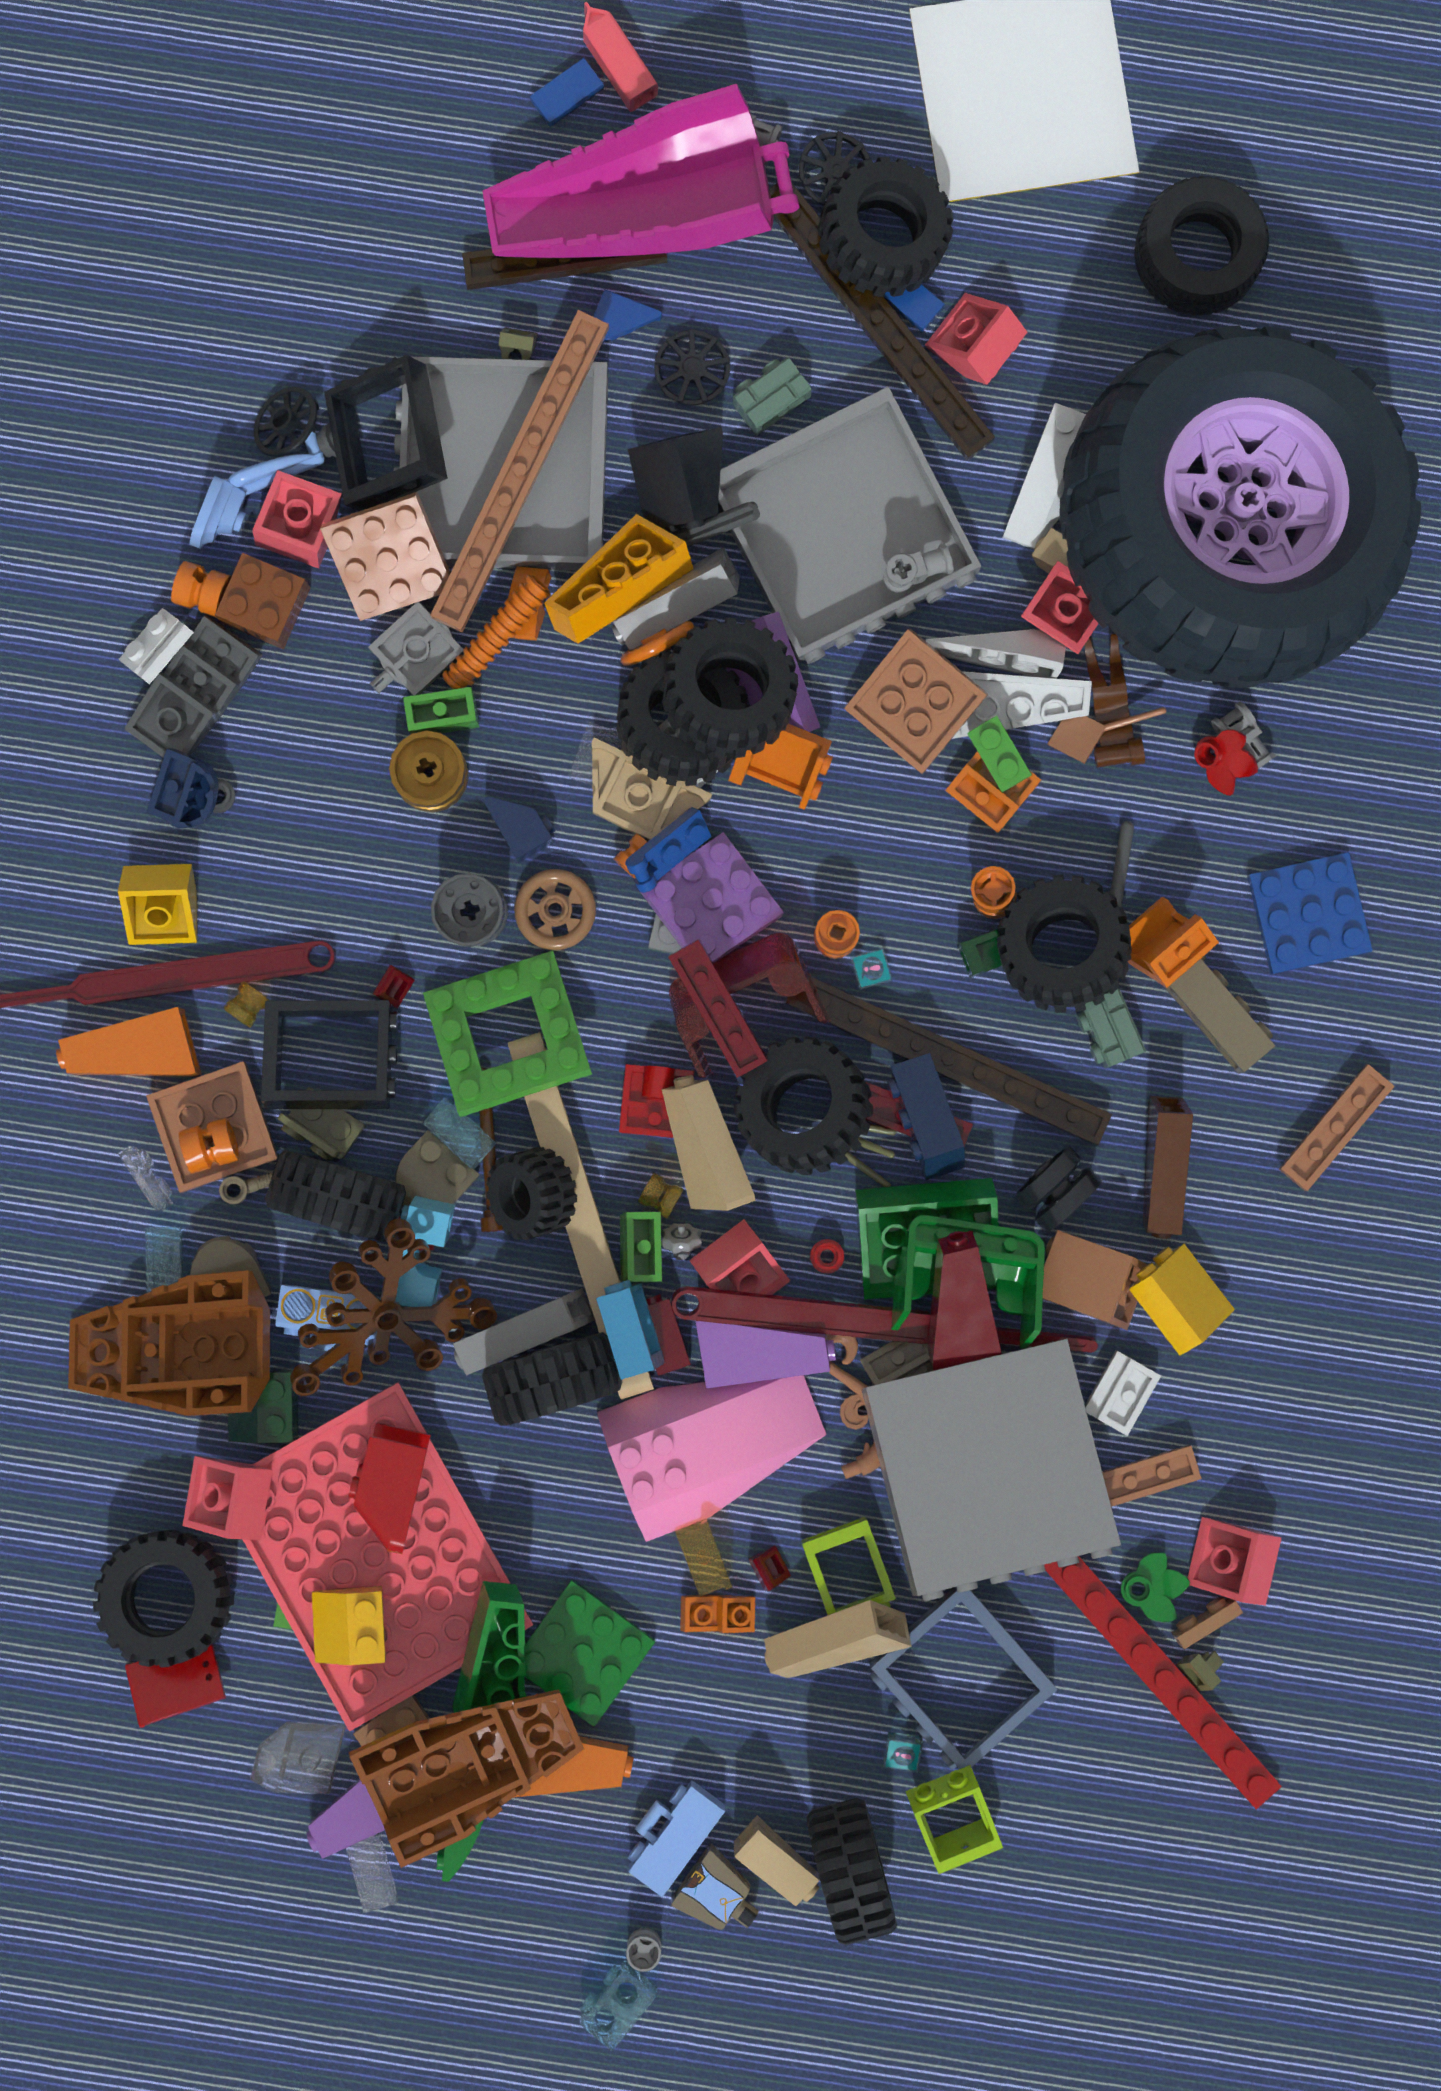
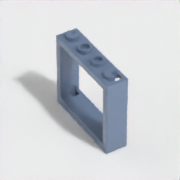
M956 1587L949 1590L944 1597L940 1598L908 1627L911 1645L919 1640L956 1605L962 1602L1038 1688L964 1756L886 1669L910 1647L878 1655L869 1662L871 1669L874 1671L869 1675L882 1691L887 1687L897 1697L892 1702L906 1718L912 1714L919 1722L916 1730L929 1744L934 1740L943 1751L939 1756L951 1770L956 1767L961 1769L969 1765L973 1767L1058 1690L971 1590L957 1593Z

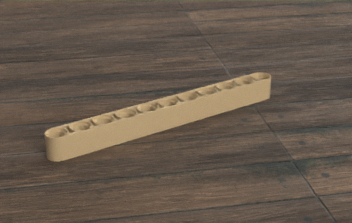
M541 1032L508 1042L513 1061L546 1050ZM555 1086L524 1096L540 1147H544L545 1150L551 1149L555 1151L556 1156H561L565 1160L564 1165L566 1167L569 1166L572 1172V1181L575 1180L576 1188H574V1192L577 1194V1202L574 1203L576 1211L573 1216H570L571 1221L565 1227L599 1333L604 1332L607 1335L596 1298L605 1295L604 1288L619 1283L620 1279L559 1087ZM645 1372L622 1379L621 1389L618 1391L620 1399L653 1390L654 1386L650 1373Z

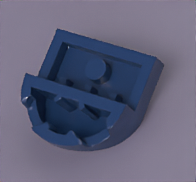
M167 748L147 813L171 822V826L176 828H190L204 824L211 817L218 797L219 786L215 770L210 764L174 748Z

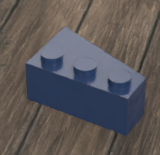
M928 1053L892 1065V1078L887 1079L888 1087L892 1098H899L902 1109L898 1110V1114L904 1130L909 1129L912 1137V1141H909L915 1161H920L925 1179L929 1180L965 1168L964 1144L931 1054Z

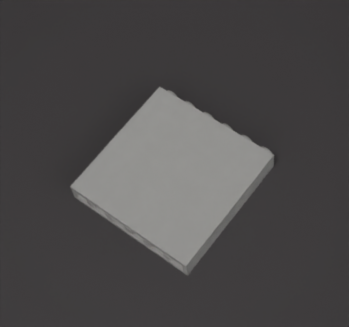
M412 357L427 366L448 477L446 480L417 492L448 567H454L553 361ZM607 362L592 363L494 568L516 569V566L548 570L578 571L603 546L609 375ZM406 384L398 387L402 388V401H396V421L401 422V434H395L394 448L395 455H400V468L420 460Z
M889 386L721 469L718 500L720 513L746 502L753 501L758 505L760 517L757 520L734 528L730 532L772 613L779 611L798 664L805 660L807 664L813 663L826 655L825 650L835 645L838 649L843 648L856 640L855 635L865 630L868 634L873 633L886 625L885 620L897 615L898 619L903 618L916 610L915 605L925 600L929 604L933 603L947 594L945 590L955 585L959 589L963 588L977 579L975 575L979 573L981 564ZM940 544H946L953 562V573L947 574L942 572L926 577L924 582L912 585L908 590L900 593L893 592L886 587L883 575L891 557L898 554L909 555L919 551L923 554L938 549ZM895 568L893 575L899 574L901 579H905L907 572L901 573L899 568Z
M1067 1339L861 1389L912 1596L922 1595L923 1601H929L944 1597L943 1590L956 1587L957 1593L977 1589V1581L990 1578L991 1584H997L1012 1580L1010 1573L1024 1570L1025 1576L1046 1571L1044 1564L1057 1561L1058 1567H1064L1079 1563L1078 1556L1091 1553L1092 1559L1112 1555L1111 1548L1121 1545Z

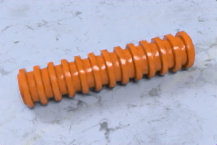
M533 575L526 576L527 582L519 584L520 590L518 592L513 591L511 594L513 598L511 600L506 599L504 602L506 606L504 608L499 607L497 610L499 614L497 616L493 615L490 618L492 622L490 624L486 623L483 626L485 630L479 631L477 633L478 638L470 641L471 646L463 649L464 654H459L456 657L457 662H452L449 665L450 670H445L442 673L443 679L450 687L459 689L465 688L468 685L472 686L475 683L474 678H479L482 675L480 671L488 668L487 663L495 660L494 655L502 652L501 647L509 644L508 639L514 638L516 636L515 631H520L523 628L522 623H527L530 620L529 615H534L537 612L536 607H541L544 604L543 599H548L551 596L550 590L544 583Z

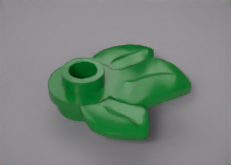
M1151 1553L1140 1560L1136 1571L1127 1574L1123 1578L1121 1594L1127 1603L1133 1606H1140L1149 1619L1159 1622L1174 1621L1177 1619V1614L1171 1600L1181 1595L1190 1585V1581L1180 1572L1166 1569L1167 1556L1165 1553ZM1141 1582L1144 1585V1590L1141 1594L1132 1593L1131 1588L1134 1583Z

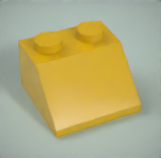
M192 864L123 866L118 895L128 944L197 943V890Z
M382 1586L312 1591L315 1663L338 1665L385 1663L386 1650Z

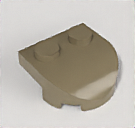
M427 1130L403 1156L394 1177L396 1183L405 1186L404 1207V1205L409 1206L415 1196L455 1205L480 1174Z
M221 1236L208 1240L198 1248L191 1264L190 1275L250 1270L253 1272L264 1297L271 1295V1287L259 1265L257 1253L248 1243L245 1242L244 1244L237 1240H232L229 1236Z

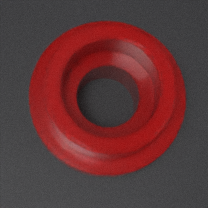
M823 1239L812 1247L810 1261L817 1271L826 1274L833 1273L842 1266L844 1251L836 1241ZM831 1250L834 1255L833 1260L829 1263H824L820 1258L822 1251Z

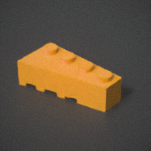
M636 514L544 602L554 630L579 644L692 571L694 568L686 542Z

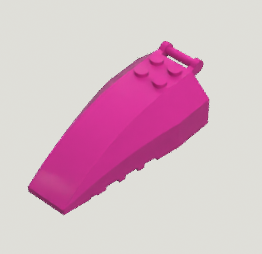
M738 84L670 103L634 120L635 124L617 133L610 131L602 135V140L584 148L581 145L571 149V154L554 162L547 160L537 165L535 169L521 172L483 190L492 253L495 256L539 258L660 254L707 249L771 231L774 214L792 213L799 209L798 196L793 193L787 158L790 155L788 144L786 142H775L760 146L749 106ZM771 160L774 161L780 196L775 198L770 196L764 162Z

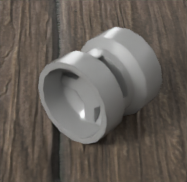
M639 1928L630 1935L627 1941L626 1958L633 1969L647 1972L658 1965L661 1958V1939L654 1930Z

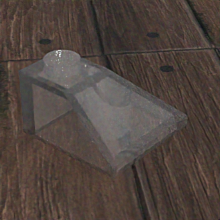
M285 1722L258 1745L250 1780L274 1793L330 1794L346 1726L335 1723Z

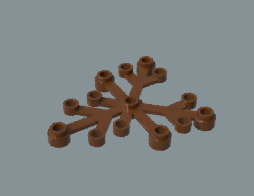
M393 1219L387 1224L384 1231V1236L389 1246L387 1258L382 1255L379 1244L374 1240L363 1242L358 1249L361 1260L365 1264L372 1265L384 1276L381 1300L360 1281L354 1265L344 1261L333 1265L329 1272V1280L333 1290L339 1294L351 1293L367 1308L346 1309L342 1303H332L325 1310L328 1323L333 1327H339L348 1323L363 1324L356 1329L318 1330V1327L314 1324L301 1326L298 1330V1337L303 1347L312 1348L316 1345L324 1344L336 1345L310 1365L300 1364L293 1369L290 1375L293 1391L300 1396H308L315 1393L320 1386L319 1375L346 1354H348L347 1363L340 1369L343 1382L349 1386L360 1383L363 1379L361 1365L365 1340L373 1333H375L374 1342L367 1349L368 1356L373 1364L382 1365L389 1360L390 1352L388 1345L390 1332H394L413 1350V1357L419 1369L424 1371L434 1370L443 1361L439 1345L430 1339H422L404 1321H432L443 1332L447 1341L457 1342L465 1334L462 1323L458 1319H469L474 1328L486 1329L495 1323L497 1319L496 1310L492 1302L485 1298H476L469 1305H457L459 1302L468 1300L472 1293L467 1280L463 1278L453 1280L448 1287L449 1293L432 1306L401 1307L396 1302L399 1278L418 1263L428 1260L431 1251L425 1240L415 1239L414 1231L408 1221ZM407 1249L408 1253L403 1256V1251ZM418 1249H423L420 1253H414ZM375 1250L374 1253L366 1255L368 1251ZM464 1288L463 1291L456 1292L458 1289ZM335 1313H341L339 1316L332 1317ZM457 1328L456 1331L449 1332L451 1329ZM308 1334H314L312 1337L305 1338ZM378 1351H383L379 1355H374ZM356 1372L354 1375L348 1376L349 1373Z

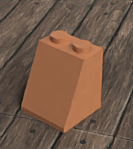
M1057 1230L1055 1237H1051L1046 1247V1256L1048 1257L1044 1265L1043 1299L1128 1330L1138 1303L1129 1288L1139 1280L1136 1273L1148 1264L1124 1253Z

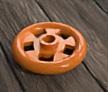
M686 621L667 632L664 628L656 634L641 640L643 645L631 651L627 650L622 654L621 663L624 666H632L652 656H658L660 652L671 649V646L675 645L680 638H686L687 632L694 628V624L691 621Z

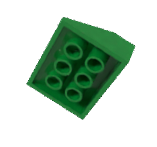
M984 1178L855 1190L864 1300L893 1297L894 1280L906 1231L916 1217L929 1215L999 1226L998 1200L993 1179ZM930 1276V1285L925 1294H933L934 1277ZM987 1285V1289L995 1288V1286Z

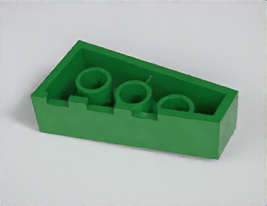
M482 1582L452 1705L454 1713L526 1697L524 1675H526L524 1661V1602L516 1584Z

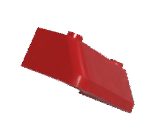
M376 1422L374 1434L369 1437L364 1462L358 1465L356 1476L352 1478L348 1497L355 1499V1509L386 1550L402 1554L431 1434Z

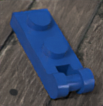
M693 807L689 808L626 859L625 864L629 872L635 875L634 883L639 892L645 893L654 889L657 881L712 837L700 810Z

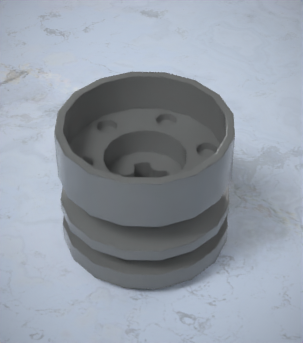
M471 873L455 875L444 881L434 893L431 903L432 921L439 934L449 942L467 947L484 946L495 940L504 930L509 916L508 902L501 888L491 880ZM469 902L474 906L480 907V911L475 913V920L470 916H464V911L468 909Z

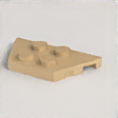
M595 737L593 738L592 786L594 815L634 834L637 833L649 841L689 808L700 809L710 801L711 793L694 785L686 786L685 781H677L676 786L667 785V779L658 777V780L655 781L647 777V769L643 768L639 771L632 765V755L629 757L625 756L622 750Z

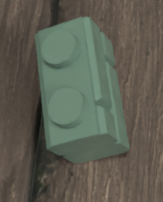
M788 357L781 362L778 359L771 361L762 369V376L755 381H752L750 378L746 379L734 390L736 394L733 396V405L756 436L811 397L812 389Z
M1117 989L1113 994H1104L1105 1001L1097 1006L1094 1005L1093 1001L1086 1003V1010L1076 1014L1082 1032L1089 1031L1094 1044L1090 1045L1089 1048L1096 1064L1102 1063L1105 1069L1146 1052L1120 989Z

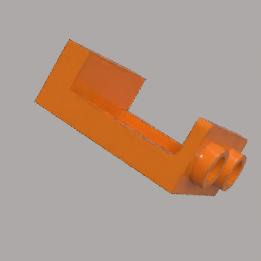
M788 724L786 729L780 732L779 738L772 745L765 743L763 751L752 754L751 750H747L745 757L736 758L728 781L741 786L747 774L801 796L802 799L798 808L805 810L809 799L817 800L823 782L817 779L819 774L826 776L833 756L827 754L832 741Z
M1161 897L1129 925L1132 955L1128 963L1168 988L1215 947L1219 941L1200 916L1195 914L1188 919L1179 914L1168 899Z

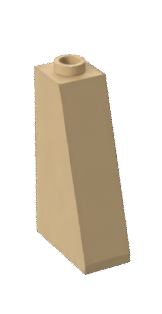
M693 1075L674 1079V1086L662 1089L690 1208L728 1211L756 1201L709 1081L694 1080Z
M871 1600L764 1639L766 1648L765 1662L770 1673L785 1678L804 1675L912 1646L905 1613Z

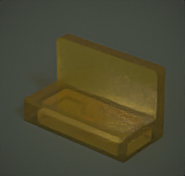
M708 1518L676 1530L675 1533L699 1596L701 1597L724 1587L726 1590L732 1588L730 1575Z

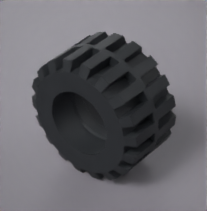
M536 1147L505 1155L495 1161L496 1165L492 1166L489 1171L491 1177L487 1178L486 1185L489 1187V1191L486 1192V1195L491 1205L489 1209L491 1213H494L498 1226H503V1231L507 1235L512 1234L513 1238L518 1240H529L561 1230L563 1226L570 1223V1216H573L576 1211L574 1203L577 1202V1194L574 1192L576 1183L575 1180L572 1181V1172L569 1166L566 1167L564 1165L565 1160L561 1156H556L555 1151L551 1149L545 1150L544 1147Z

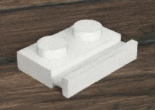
M162 608L157 615L148 621L146 628L135 641H132L126 647L124 654L119 660L150 685L194 632Z
M1115 1350L1085 1404L1086 1412L1128 1436L1161 1375Z

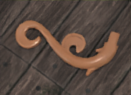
M826 1334L827 1340H834V1343H841L845 1346L846 1355L841 1362L845 1365L850 1364L857 1354V1338ZM831 1361L829 1373L855 1393L846 1398L840 1405L841 1420L847 1428L854 1430L863 1428L869 1420L868 1415H860L858 1409L860 1406H865L861 1389L869 1386ZM873 1442L871 1447L869 1443H865L862 1455L856 1456V1461L841 1466L846 1479L861 1473L865 1476L879 1468L880 1463L875 1443Z

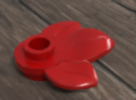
M1234 729L1224 730L1217 737L1211 735L1202 738L1197 743L1194 752L1196 762L1201 767L1206 768L1208 782L1219 792L1228 796L1234 793L1236 777H1249L1258 772L1254 756L1249 751L1243 749L1246 743V735ZM1210 747L1214 750L1216 757L1211 754Z

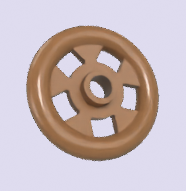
M548 869L534 874L522 885L515 899L514 915L519 930L532 944L547 950H563L578 944L587 936L595 920L596 903L591 889L582 878L567 870ZM558 883L566 884L572 888L569 897L555 892ZM541 887L547 892V895L541 899L539 904H536L530 898ZM558 904L562 907V911L558 916H552L549 913L551 905ZM572 904H582L581 919L571 918ZM536 912H538L539 917L545 923L538 929H535L529 919ZM566 924L568 934L554 937L552 927Z

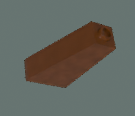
M1149 1096L1143 1225L1147 1233H1151V1236L1161 1239L1171 1238L1172 1234L1182 1235L1193 1113L1184 1098Z

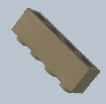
M1204 955L1168 988L1163 987L1238 1074L1244 1073L1275 1047V1044L1270 1040L1273 1038V1034L1262 1022L1256 1023L1248 1014L1251 1011L1248 1004L1238 995L1235 998L1226 988L1229 984L1224 976L1216 969L1211 971L1203 962L1206 959Z

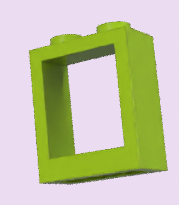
M865 1516L801 1540L827 1615L869 1600L890 1607V1601L896 1599ZM864 1536L883 1591L835 1609L815 1554Z
M971 1765L954 1770L947 1775L905 1791L938 1874L1003 1848ZM973 1794L982 1819L933 1838L924 1814Z

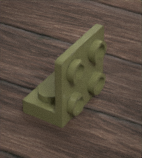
M293 1109L289 1115L281 1113L277 1118L284 1123L281 1130L296 1140L304 1141L306 1138L313 1143L310 1147L313 1152L325 1160L329 1159L331 1161L333 1158L344 1159L366 1127L364 1123L343 1109Z

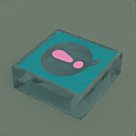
M884 948L850 957L859 990L893 981Z
M888 1732L883 1768L918 1772L923 1737Z

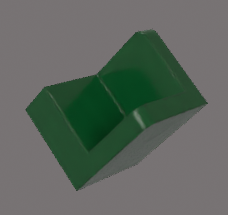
M998 929L958 945L969 978L1002 966L997 948V938L1000 936Z

